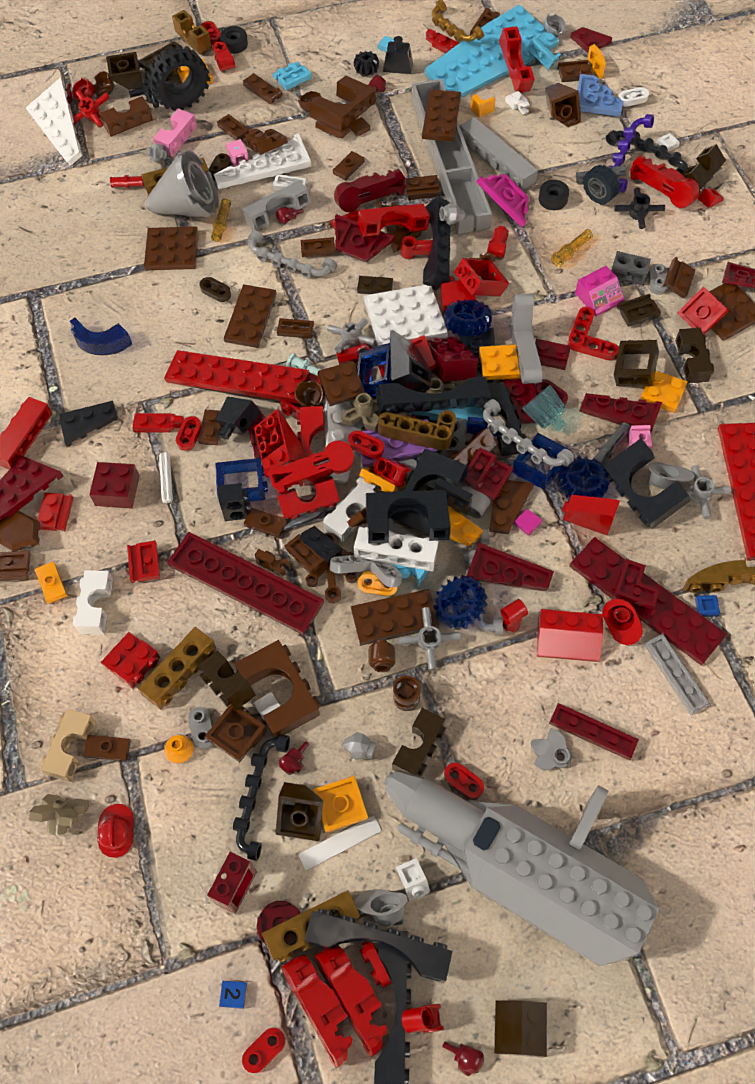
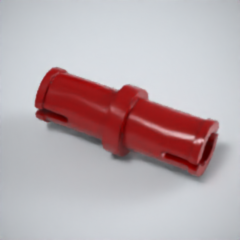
M124 175V177H110L112 188L144 187L142 176L129 177V175Z

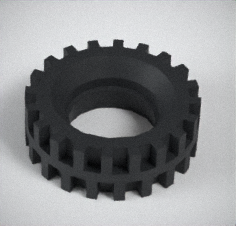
M177 45V49H174L171 46L167 52L162 50V55L159 58L157 56L154 57L156 61L154 64L150 63L149 68L151 72H147L149 78L147 83L158 102L166 109L171 107L173 111H176L177 108L184 110L185 106L191 108L193 102L198 103V98L205 96L204 89L209 88L207 84L210 81L209 70L194 49L191 51L188 46H185L183 49L181 45ZM181 66L189 67L188 77L183 83L175 87L165 85L166 78L173 70Z

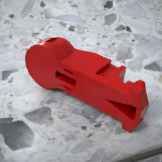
M643 155L633 162L630 169V179L633 181L639 179L670 198L674 206L685 208L694 203L700 193L698 183L693 179L685 178L673 168L668 169L664 163L653 165L652 159H646Z
M333 441L322 452L278 468L275 464L269 465L268 477L271 480L272 487L281 494L288 490L289 487H292V485L299 484L301 487L304 482L309 480L312 483L333 473L342 474L349 471L354 464V452L348 443Z
M337 945L328 950L324 949L315 955L316 964L326 983L334 990L342 1008L347 1013V1018L361 1040L366 1053L372 1057L382 1048L383 1037L387 1031L385 1024L377 1027L376 1023L374 1025L370 1024L373 1019L371 1015L382 1004L377 999L368 980L354 970L341 946Z
M306 955L295 957L281 966L282 972L329 1055L331 1063L338 1068L347 1060L348 1048H350L353 1040L351 1036L343 1038L342 1035L338 1037L335 1035L338 1031L337 1026L345 1021L348 1015L342 1008L334 990L320 980Z

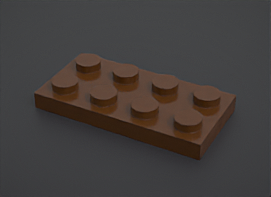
M430 89L422 139L454 142L461 92Z
M243 284L224 335V342L258 348L277 295L276 290Z
M421 590L351 606L360 646L375 643L378 640H388L419 633L424 627L422 608L430 607L432 626L439 628V621L430 590Z

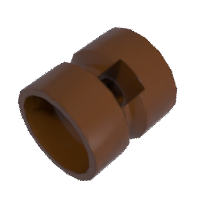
M404 675L395 681L393 685V701L398 709L411 711L418 706L421 686L416 678Z

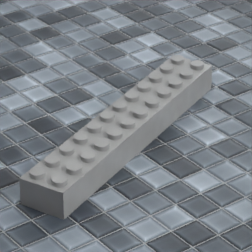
M442 79L412 84L411 99L422 131L430 89L446 91ZM457 121L454 142L425 140L446 200L459 206V209L465 212L464 219L454 223L458 234L473 232V229L476 231L490 229L492 213L483 188L476 182L479 177Z

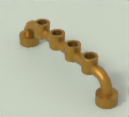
M438 0L435 3L436 7L432 10L434 25H439L443 32L446 30L450 37L454 35L458 43L462 40L465 42H471L475 39L481 40L485 36L479 26L472 30L473 34L466 35L462 29L459 30L455 24H451L447 18L444 19L438 13L439 11L443 13L447 10L444 1Z

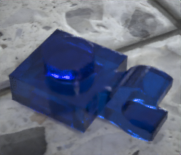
M468 417L466 433L475 435L478 431L488 428V423L484 418Z

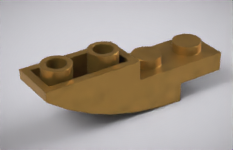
M733 560L715 564L695 573L687 579L683 591H690L691 593L711 591L717 593L724 591L728 583L731 585H738L740 583L755 585V567H747L746 560Z

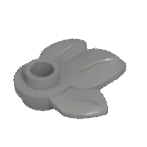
M551 728L547 740L535 739L531 741L532 750L538 756L534 762L536 767L542 770H550L554 767L564 768L570 764L572 755L566 748L565 737L559 731ZM559 754L563 755L564 760L560 761L556 756Z

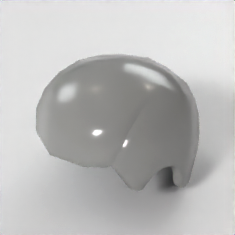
M556 13L551 16L547 14L543 23L544 29L555 37L561 36L566 29L564 19Z

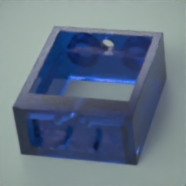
M390 343L359 353L357 373L365 393L371 397L375 396L379 384L395 383L391 381ZM386 363L384 378L371 382L373 367Z
M537 433L531 440L533 446L538 449H544L548 456L557 459V454L563 449H568L540 433ZM530 452L520 453L514 460L512 473L543 490L548 487L564 467L563 465L554 466L546 475L526 464L532 455Z
M261 458L215 463L218 500V486L226 485V474L257 471L258 487L243 488V490H247L248 500L250 502L266 500L265 493L268 492V483L264 481L265 473Z

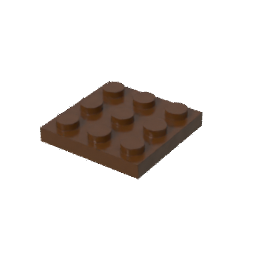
M198 227L148 228L144 260L145 271L196 269Z
M722 284L709 291L729 310L711 328L722 341L755 324V303L737 285Z

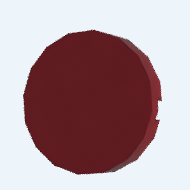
M287 901L269 903L257 918L259 938L266 945L262 933L301 914L300 911ZM291 931L286 932L284 942L290 946L294 945L297 941L296 934Z

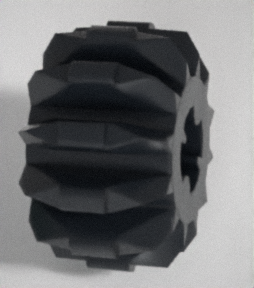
M366 50L356 54L354 59L356 73L361 74V76L376 73L379 68L377 54L372 53V51L367 52Z

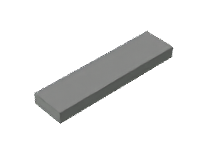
M664 634L645 642L644 646L690 716L710 705L709 701Z

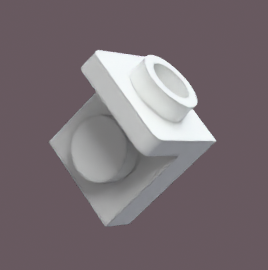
M417 858L396 867L409 901L420 899L430 893L427 879Z

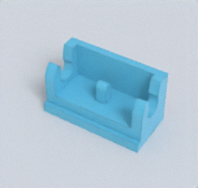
M538 33L530 41L527 49L548 70L558 61L561 53L559 52L554 55L540 40L542 34Z

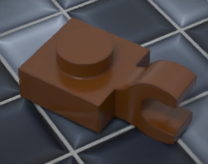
M258 549L254 555L258 565L272 572L276 571L282 576H285L286 573L281 567L284 565L291 567L289 560H276L275 555L269 551L264 552Z

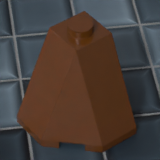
M560 83L545 88L547 106L553 118L566 127L581 122L579 90Z

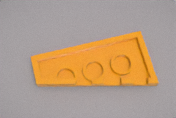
M448 506L451 526L450 539L471 547L481 537L483 530Z

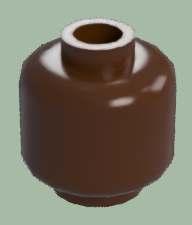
M378 640L373 643L368 649L370 667L377 672L389 671L396 663L394 646L386 640Z

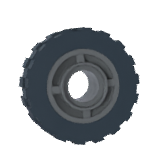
M605 165L594 166L583 177V188L595 203L607 204L620 191L618 177H616L614 171Z

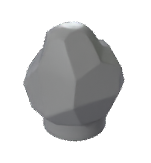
M449 203L445 207L440 208L439 216L441 221H446V223L451 225L464 219L465 212L460 210L459 206Z
M356 732L344 739L343 747L355 760L371 759L376 742L370 741L364 734Z

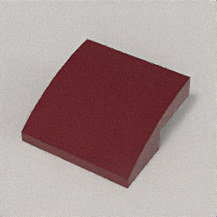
M479 448L468 466L470 472L465 483L495 501L514 468L497 460V455Z

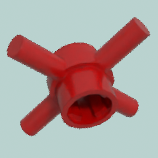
M78 90L76 95L80 99V112L73 116V125L85 117L89 121L95 122L98 128L103 127V123L100 120L101 110L99 106L110 99L109 95L105 93L94 101L91 98H86L82 91Z

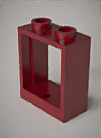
M231 851L229 852L207 894L217 906L236 915L257 873L251 861ZM223 873L227 875L225 879L221 878Z

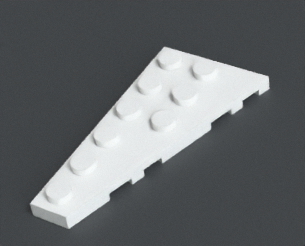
M59 78L38 98L31 102L26 109L71 166L82 156V152L76 137L77 132L73 125L74 120L70 104L67 101V92L64 89L65 84Z
M297 133L287 144L262 155L256 153L252 155V159L248 161L244 159L236 167L229 166L215 173L214 178L218 189L305 169L312 167L300 135Z
M362 383L365 393L371 396L374 385ZM325 396L323 401L325 447L333 441L348 443L349 434L353 431H361L363 422L361 421L353 426L342 424L341 416L344 411L353 408L351 401L329 407ZM351 469L345 473H333L327 477L332 476L334 483L345 484L348 481Z

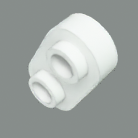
M639 87L620 92L619 98L623 100L622 106L628 107L645 103L648 100L649 91Z

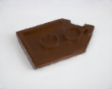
M19 510L10 517L5 516L0 520V544L11 551H18L22 547L29 545L32 547L39 545L38 530H40V522Z

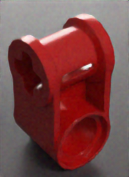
M216 42L213 45V50L216 54L215 61L218 64L219 70L222 72L235 68L234 58L224 42Z
M377 458L374 463V471L387 479L388 482L404 487V479L411 468L393 459Z
M431 1004L404 1010L402 1013L404 1030L407 1033L443 1031L444 1026L441 1025L439 1014L441 1004Z

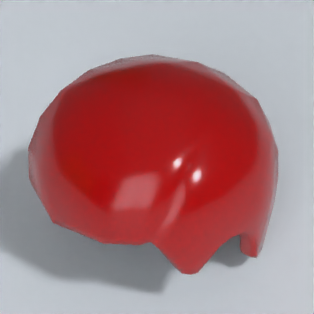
M82 77L81 80L73 85V98L80 102L76 95L78 90H81L86 98H93L95 89L92 82Z

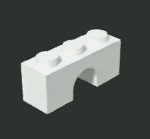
M361 482L356 487H352L348 496L344 500H340L336 509L324 518V531L336 536L337 541L343 544L355 531V528L350 527L347 523L350 520L348 516L351 513L359 512L366 508V493H373L374 491Z
M85 570L84 577L80 579L81 593L76 600L77 614L73 617V625L80 634L104 635L107 615L103 608H95L93 604L99 598H110L113 578L109 571Z

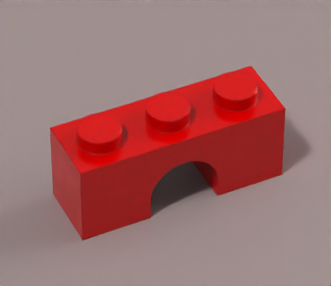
M333 477L315 481V495L308 500L301 499L297 495L295 488L286 490L281 494L277 493L283 517L291 520L299 517L300 513L307 512V514L318 511L320 507L330 508L337 505L336 502H339L340 499Z

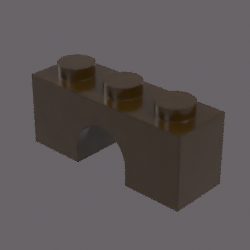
M717 144L705 148L696 158L699 164L687 168L682 174L685 178L695 180L699 185L700 191L706 187L707 182L714 178L713 175L721 170V166L726 161Z
M701 327L679 329L675 340L679 355L688 354L693 357L687 358L683 368L686 381H688L687 384L709 382L711 375L714 373V365L710 362V351L706 348V337L702 334Z
M218 650L197 665L202 672L199 675L206 685L210 683L209 687L216 696L218 694L221 695L219 698L226 707L230 705L237 711L256 696L249 682L238 671L234 672L228 660Z
M421 708L412 725V733L420 736L423 743L415 749L402 745L392 763V770L423 776L427 768L425 764L427 758H432L437 746L434 744L438 738L442 739L447 729L444 727L445 719Z

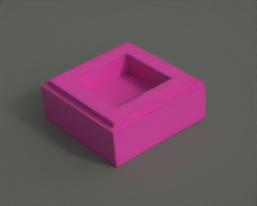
M529 509L525 510L514 521V525L528 536L542 523V520Z

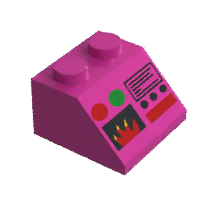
M607 265L578 279L575 294L587 307L594 310L595 317L617 306L618 303L624 302L617 276Z

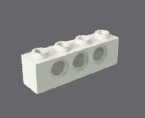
M359 527L354 545V557L432 572L438 552V541H429V538H418L410 534H396L392 531H389V543L373 545V543H368L367 527ZM394 546H399V547H401V548H399V549H394V548H392V547H394ZM413 550H420V552L415 553Z

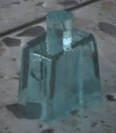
M551 385L541 391L522 408L543 429L552 424L557 431H560L567 425L560 417L566 411V407Z

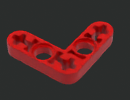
M586 306L580 308L568 339V345L571 346V350L608 361L615 360L619 346L609 341L588 336L594 318V310ZM585 314L588 315L586 321L583 320V316ZM583 326L586 330L579 331L576 327ZM576 336L579 337V341L574 343ZM595 344L598 348L591 349L589 345Z

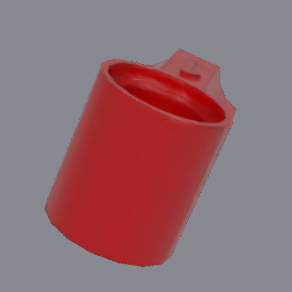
M499 226L494 229L492 240L488 244L487 253H492L496 258L504 259L506 242L509 235V230L505 226Z
M412 236L404 237L402 239L401 256L405 259H412L415 255H430L432 240H416Z
M361 343L358 346L343 349L340 353H337L339 365L351 361L354 363L369 361L372 357V347L369 344ZM365 348L369 351V354L362 356L359 351Z
M520 599L515 600L500 610L504 619L503 628L513 633L519 630L522 618L528 615V610Z

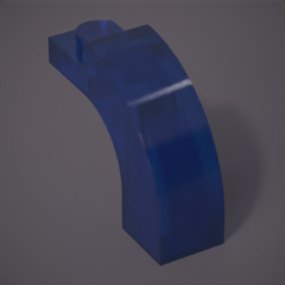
M76 318L69 321L72 326L70 330L78 347L87 353L100 356L112 355L133 345L129 333L119 323L106 331L92 332L87 330Z

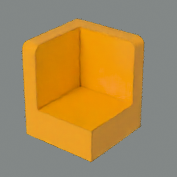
M475 94L471 96L470 109L480 118L494 111L495 98L491 97L487 100H482Z

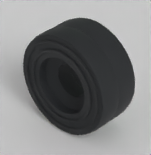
M230 26L222 30L220 40L226 44L231 54L243 52L247 48V34L243 28Z
M560 180L544 182L539 191L538 199L540 205L548 210L562 209L568 202L569 188Z

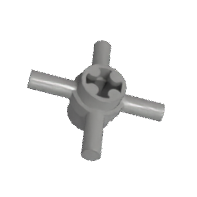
M363 318L358 324L347 323L342 328L329 324L327 331L341 335L342 339L335 347V351L340 353L344 348L358 346L361 342L375 346L376 339L362 335V329L368 324V320Z
M695 465L691 467L695 475L694 483L690 489L684 490L689 494L694 504L701 506L703 518L709 519L711 518L708 501L711 500L713 495L730 494L731 487H714L711 479L701 477L699 466Z
M430 607L422 608L424 627L416 636L398 637V644H418L427 653L428 670H435V649L439 647L441 642L461 640L460 632L440 633L436 627L432 626ZM430 633V637H435V641L428 644L425 643L426 634Z

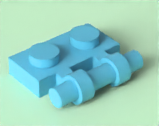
M299 61L296 63L292 62L283 69L279 68L277 72L272 74L273 78L278 79V83L285 90L291 89L312 78L311 72L304 65L301 66Z

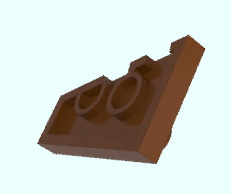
M514 480L506 482L497 499L493 501L489 532L509 534L514 521L517 519L534 487V483Z

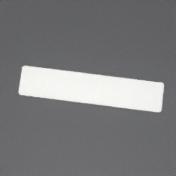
M371 816L368 820L362 821L301 852L299 858L305 870H308L381 832V828L375 816Z

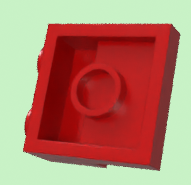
M128 632L101 661V664L133 689L135 685L143 681L145 674L158 664L160 656L150 645Z

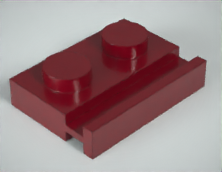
M536 338L535 345L541 365L565 370L571 346Z

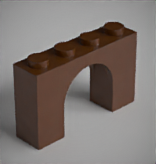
M345 75L337 82L336 96L350 103L338 104L318 96L310 103V118L342 130L375 104L377 100L376 88Z
M279 640L234 663L237 671L250 685L271 675L283 676L293 684V692L289 700L280 707L263 715L265 723L274 738H278L280 734L285 735L320 715L319 707H321L317 697H312L308 690L311 688L306 678L301 679L298 674L301 672L296 661L292 662L289 656H291L287 645L282 646Z

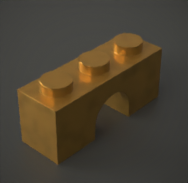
M182 10L172 15L175 32L198 54L212 48L209 32L201 25L195 27L190 14Z

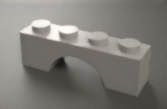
M297 181L242 208L246 223L257 231L269 225L270 217L279 208L292 207L299 210L311 204L309 189L300 181Z

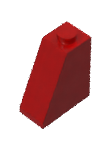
M571 495L569 502L565 501L561 511L565 513L563 520L608 535L620 500Z

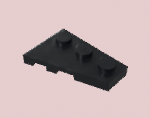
M113 400L59 414L66 447L71 446L72 442L78 438L83 439L87 437V433L94 429L99 430L118 419Z

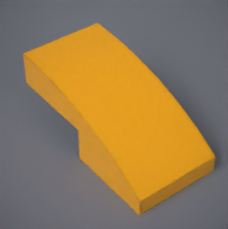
M594 44L589 47L587 60L593 64L592 71L602 79L606 62L602 52Z

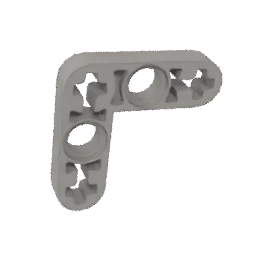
M354 555L333 557L330 560V571L334 573L371 571L384 585L388 587L401 586L402 573L393 564L357 558Z
M598 785L589 798L582 812L583 816L569 842V845L578 850L581 849L609 792L607 789Z

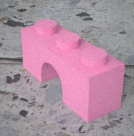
M178 109L170 118L173 130L168 131L161 128L153 138L154 144L164 145L163 150H166L167 155L171 157L197 128L195 115Z

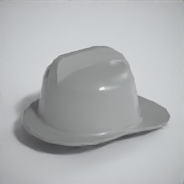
M650 462L648 464V469L651 471L649 484L661 489L668 488L676 481L678 483L687 482L695 477L692 471L683 467L667 465L661 462Z
M373 889L357 896L355 906L360 912L372 915L380 926L401 925L404 923V906L408 899L403 893Z

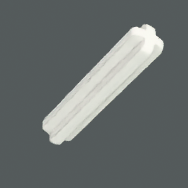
M165 452L160 453L159 462L161 496L163 503L167 504L172 503L173 494L169 453Z

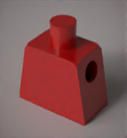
M449 276V281L441 284L440 297L443 317L475 311L476 297L471 295L461 280L455 281L453 276Z

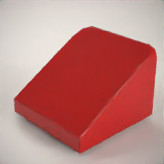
M705 188L698 199L707 208H710L723 201L724 197L713 188Z

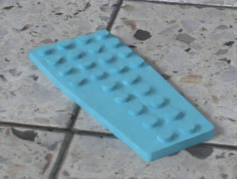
M519 4L481 27L485 35L481 40L462 41L425 68V75L430 80L442 79L446 91L461 92L462 98L509 74L499 43L503 28L518 26L522 38L521 54L525 65L536 59L527 49V46L538 33L542 34L540 40L550 50L558 45L559 39L553 34L548 33L544 26Z

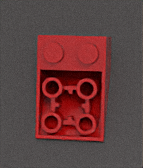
M276 409L254 427L265 477L269 478V465L275 464L278 468L305 458L302 444L279 409Z

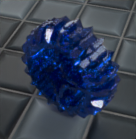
M471 299L457 300V303L452 302L451 305L447 306V310L444 313V322L448 330L452 331V334L457 333L458 336L464 335L465 337L480 336V333L484 334L486 330H489L492 323V313L489 305H484V302Z
M579 455L568 466L560 468V473L557 477L558 487H561V493H566V498L571 497V495L603 498L610 484V479L607 478L609 473L606 472L605 466L601 467V461L595 462V457L590 460L587 455L584 459Z
M461 575L459 579L457 576H454L453 581L447 579V585H441L442 590L436 591L439 596L434 598L436 605L433 607L437 611L436 616L440 619V622L449 628L454 627L456 630H460L461 627L467 629L468 624L475 626L474 621L476 619L481 621L480 614H486L483 608L488 606V603L485 601L488 599V596L485 594V588L473 577L469 576L467 578ZM468 590L473 592V599L469 597ZM448 606L452 607V611H454L453 616L449 614Z

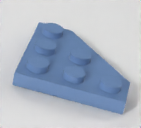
M580 74L577 89L579 90L580 112L620 117L623 100L619 97L616 98L611 89L599 83V79L596 76Z

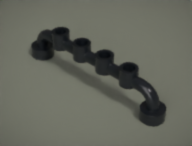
M610 131L606 135V142L609 145H615L620 140V137L625 138L623 136L624 131ZM636 131L631 145L635 143L641 146L643 151L649 150L657 158L663 157L667 159L670 165H678L679 167L676 170L681 174L688 168V164L681 159L682 156L679 152L670 154L667 152L668 148L665 145L656 147L654 146L653 139L647 138L644 141L640 138V133Z
M280 734L278 738H271L265 741L260 748L259 754L253 753L251 758V766H254L255 769L253 775L248 774L245 779V787H248L249 791L247 796L242 795L239 801V808L243 809L241 818L236 817L233 822V830L237 831V847L241 852L247 854V859L258 861L262 850L260 842L251 841L249 845L246 844L245 835L249 830L251 813L256 805V795L261 786L263 769L267 764V754L272 747H276L278 752L286 753L290 744L289 735Z

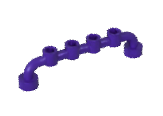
M646 114L645 117L636 119L630 128L625 127L623 133L625 140L619 141L618 150H620V153H614L613 163L615 164L610 166V168L621 166L625 162V155L630 150L632 138H635L636 129L639 125L644 124V128L653 127V114ZM620 178L618 180L620 182L619 192L625 193L628 181L627 179Z

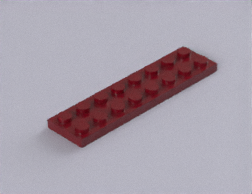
M191 532L187 533L167 561L168 566L302 635L306 633L324 604V599Z
M594 537L573 559L569 567L610 598L617 599L613 595L625 559ZM643 573L640 583L658 588L660 592L653 610L631 603L635 607L639 619L658 634H664L670 643L702 666L727 634Z

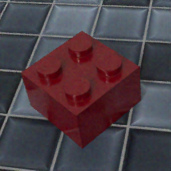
M97 462L89 494L95 506L133 509L140 477L135 464Z

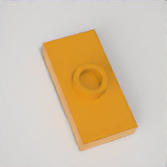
M54 561L35 568L48 604L67 597Z

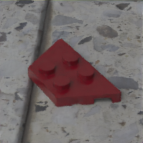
M337 214L335 215V248L337 252L367 263L395 240L393 235L380 231L379 235L363 237L358 222Z

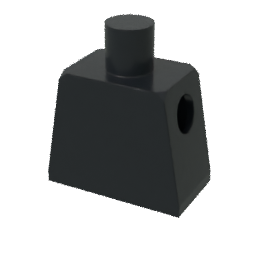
M396 36L393 39L394 42H388L383 72L411 74L413 58L410 44L404 43L401 36Z
M227 396L216 418V421L222 427L219 435L228 440L232 433L244 434L261 414V410L252 400Z

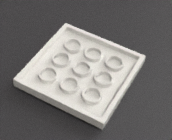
M421 285L363 296L372 331L377 340L378 350L391 348L390 330H394L409 341L425 335L427 340H431L434 337L441 339L448 336L432 286Z

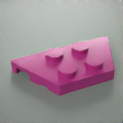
M500 174L499 176L490 175L489 178L481 176L476 182L522 228L527 221L525 220V215L528 211L529 197L506 174Z

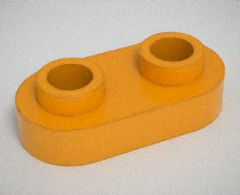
M371 571L363 572L358 579V587L365 593L391 596L398 588L384 585ZM369 578L372 582L368 583L365 579Z

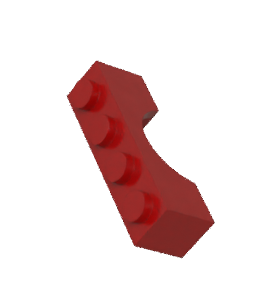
M518 26L503 28L499 43L514 90L520 93L529 92L535 78L531 66L526 67L522 59V38Z
M424 204L359 210L358 226L363 237L379 235L381 229L389 225H400L408 228L411 232L428 230L430 215Z
M323 406L300 407V414H297V425H301V432H297V435L303 446L305 457L314 455L310 449L312 439L316 434L324 430ZM309 480L304 482V485H314V482L310 483Z

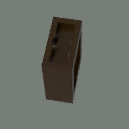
M657 340L620 341L614 370L616 386H653L659 355ZM625 354H650L647 369H623Z

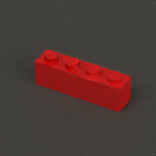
M28 397L22 403L17 414L11 419L10 424L0 435L1 467L10 469L21 456L26 454L52 416L47 403Z

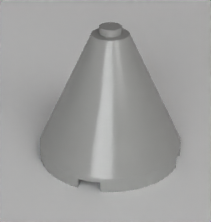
M184 150L177 154L146 199V207L149 211L158 214L207 218L217 214L215 209L219 208V197L210 172H204L201 167L204 162L196 153L191 150Z

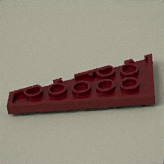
M21 456L0 480V520L5 516H12L32 501L36 493L40 490L45 491L50 487L48 484L56 478L60 480L64 477L61 471Z

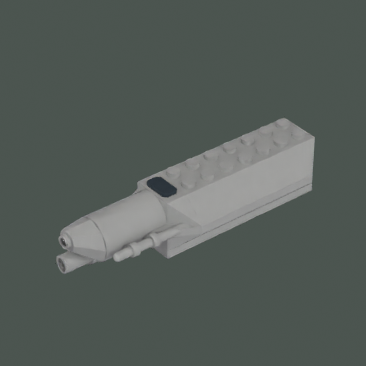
M398 770L388 774L384 781V784L387 785L385 790L403 817L419 826L414 831L404 824H399L397 830L410 838V842L423 846L431 851V855L436 858L439 856L459 868L473 889L598 966L627 961L639 954L659 912V907L642 878L584 844L580 850L569 845L571 836L518 805L466 801L427 777ZM425 830L438 837V841L434 843L424 837Z

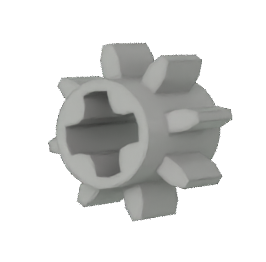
M152 143L151 147H147L146 155L150 156L152 161L162 162V158H167V151L163 150L164 145Z

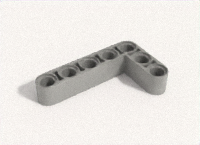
M532 293L514 294L512 305L511 339L513 345H516L520 376L523 384L542 383L543 379L542 367L532 334L534 305Z

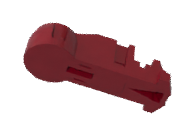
M397 169L394 171L388 170L386 176H380L375 172L373 176L365 175L351 183L342 182L335 188L334 200L343 211L353 212L363 203L393 193L398 195L404 194L406 187L405 176Z

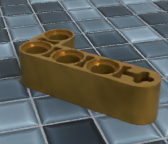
M450 410L442 411L436 424L385 412L379 416L378 433L386 438L432 449L446 450L449 448L452 440L456 415Z

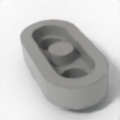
M662 264L652 265L649 271V289L656 295L664 294L668 287L663 285L668 272L667 268Z
M194 708L188 716L192 739L198 749L207 750L213 744L206 740V738L200 740V736L207 734L212 728L211 717L205 708ZM197 715H202L200 720L195 719Z

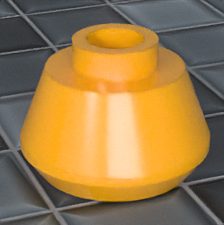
M183 734L174 735L169 738L164 747L165 756L173 763L187 761L194 751L192 740Z

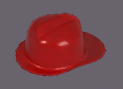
M618 598L612 599L605 604L602 614L613 638L623 645L637 643L642 637L643 628L635 607L626 600Z
M113 804L104 809L99 817L98 846L101 852L108 857L117 858L123 856L130 850L133 844L134 818L129 807L124 804Z

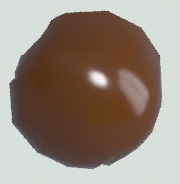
M108 72L98 73L94 77L96 81L95 85H93L95 89L94 94L99 97L105 93L110 95L114 89V81L110 80Z
M310 91L300 95V100H298L300 107L305 112H310V103L318 96L322 97L321 94Z
M314 380L301 381L295 387L294 395L296 401L303 407L320 406L323 403L325 393L322 385Z

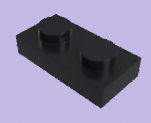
M315 525L300 535V540L327 563L330 562L331 558L338 557L342 553L343 549Z

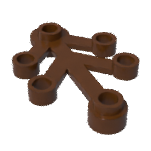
M324 533L337 544L336 536L331 533ZM343 549L340 556H348L354 554ZM326 562L311 575H307L305 580L308 587H315L318 584V578L327 570L328 588L325 590V598L329 603L334 604L340 601L341 590L336 586L335 573L330 571V562ZM357 572L341 573L345 576L348 583L356 582ZM353 574L354 577L348 578V575ZM309 579H315L312 583L308 582ZM332 594L337 595L336 598H330Z

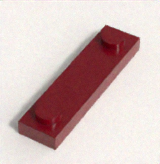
M560 703L557 704L549 722L550 725L629 761L639 740Z

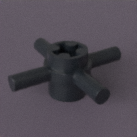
M146 73L143 88L129 91L130 98L145 95L147 101L153 104L154 108H158L159 102L150 90V86L147 83L149 78ZM174 82L165 84L168 87H175Z
M637 187L634 189V199L631 204L614 205V212H630V216L638 220L639 229H644L646 227V215L651 211H665V204L649 205L650 197L641 193L640 188Z

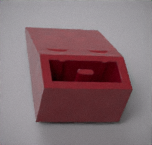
M434 337L431 340H427L437 366L433 370L441 381L467 380L468 378L476 377L478 359L458 338L448 337V339H440Z

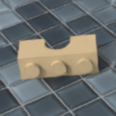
M67 709L65 715L61 716L58 731L51 738L48 754L43 757L41 762V771L47 776L68 782L72 781L79 761L74 756L67 754V748L73 741H86L87 736L91 735L96 724L91 715Z

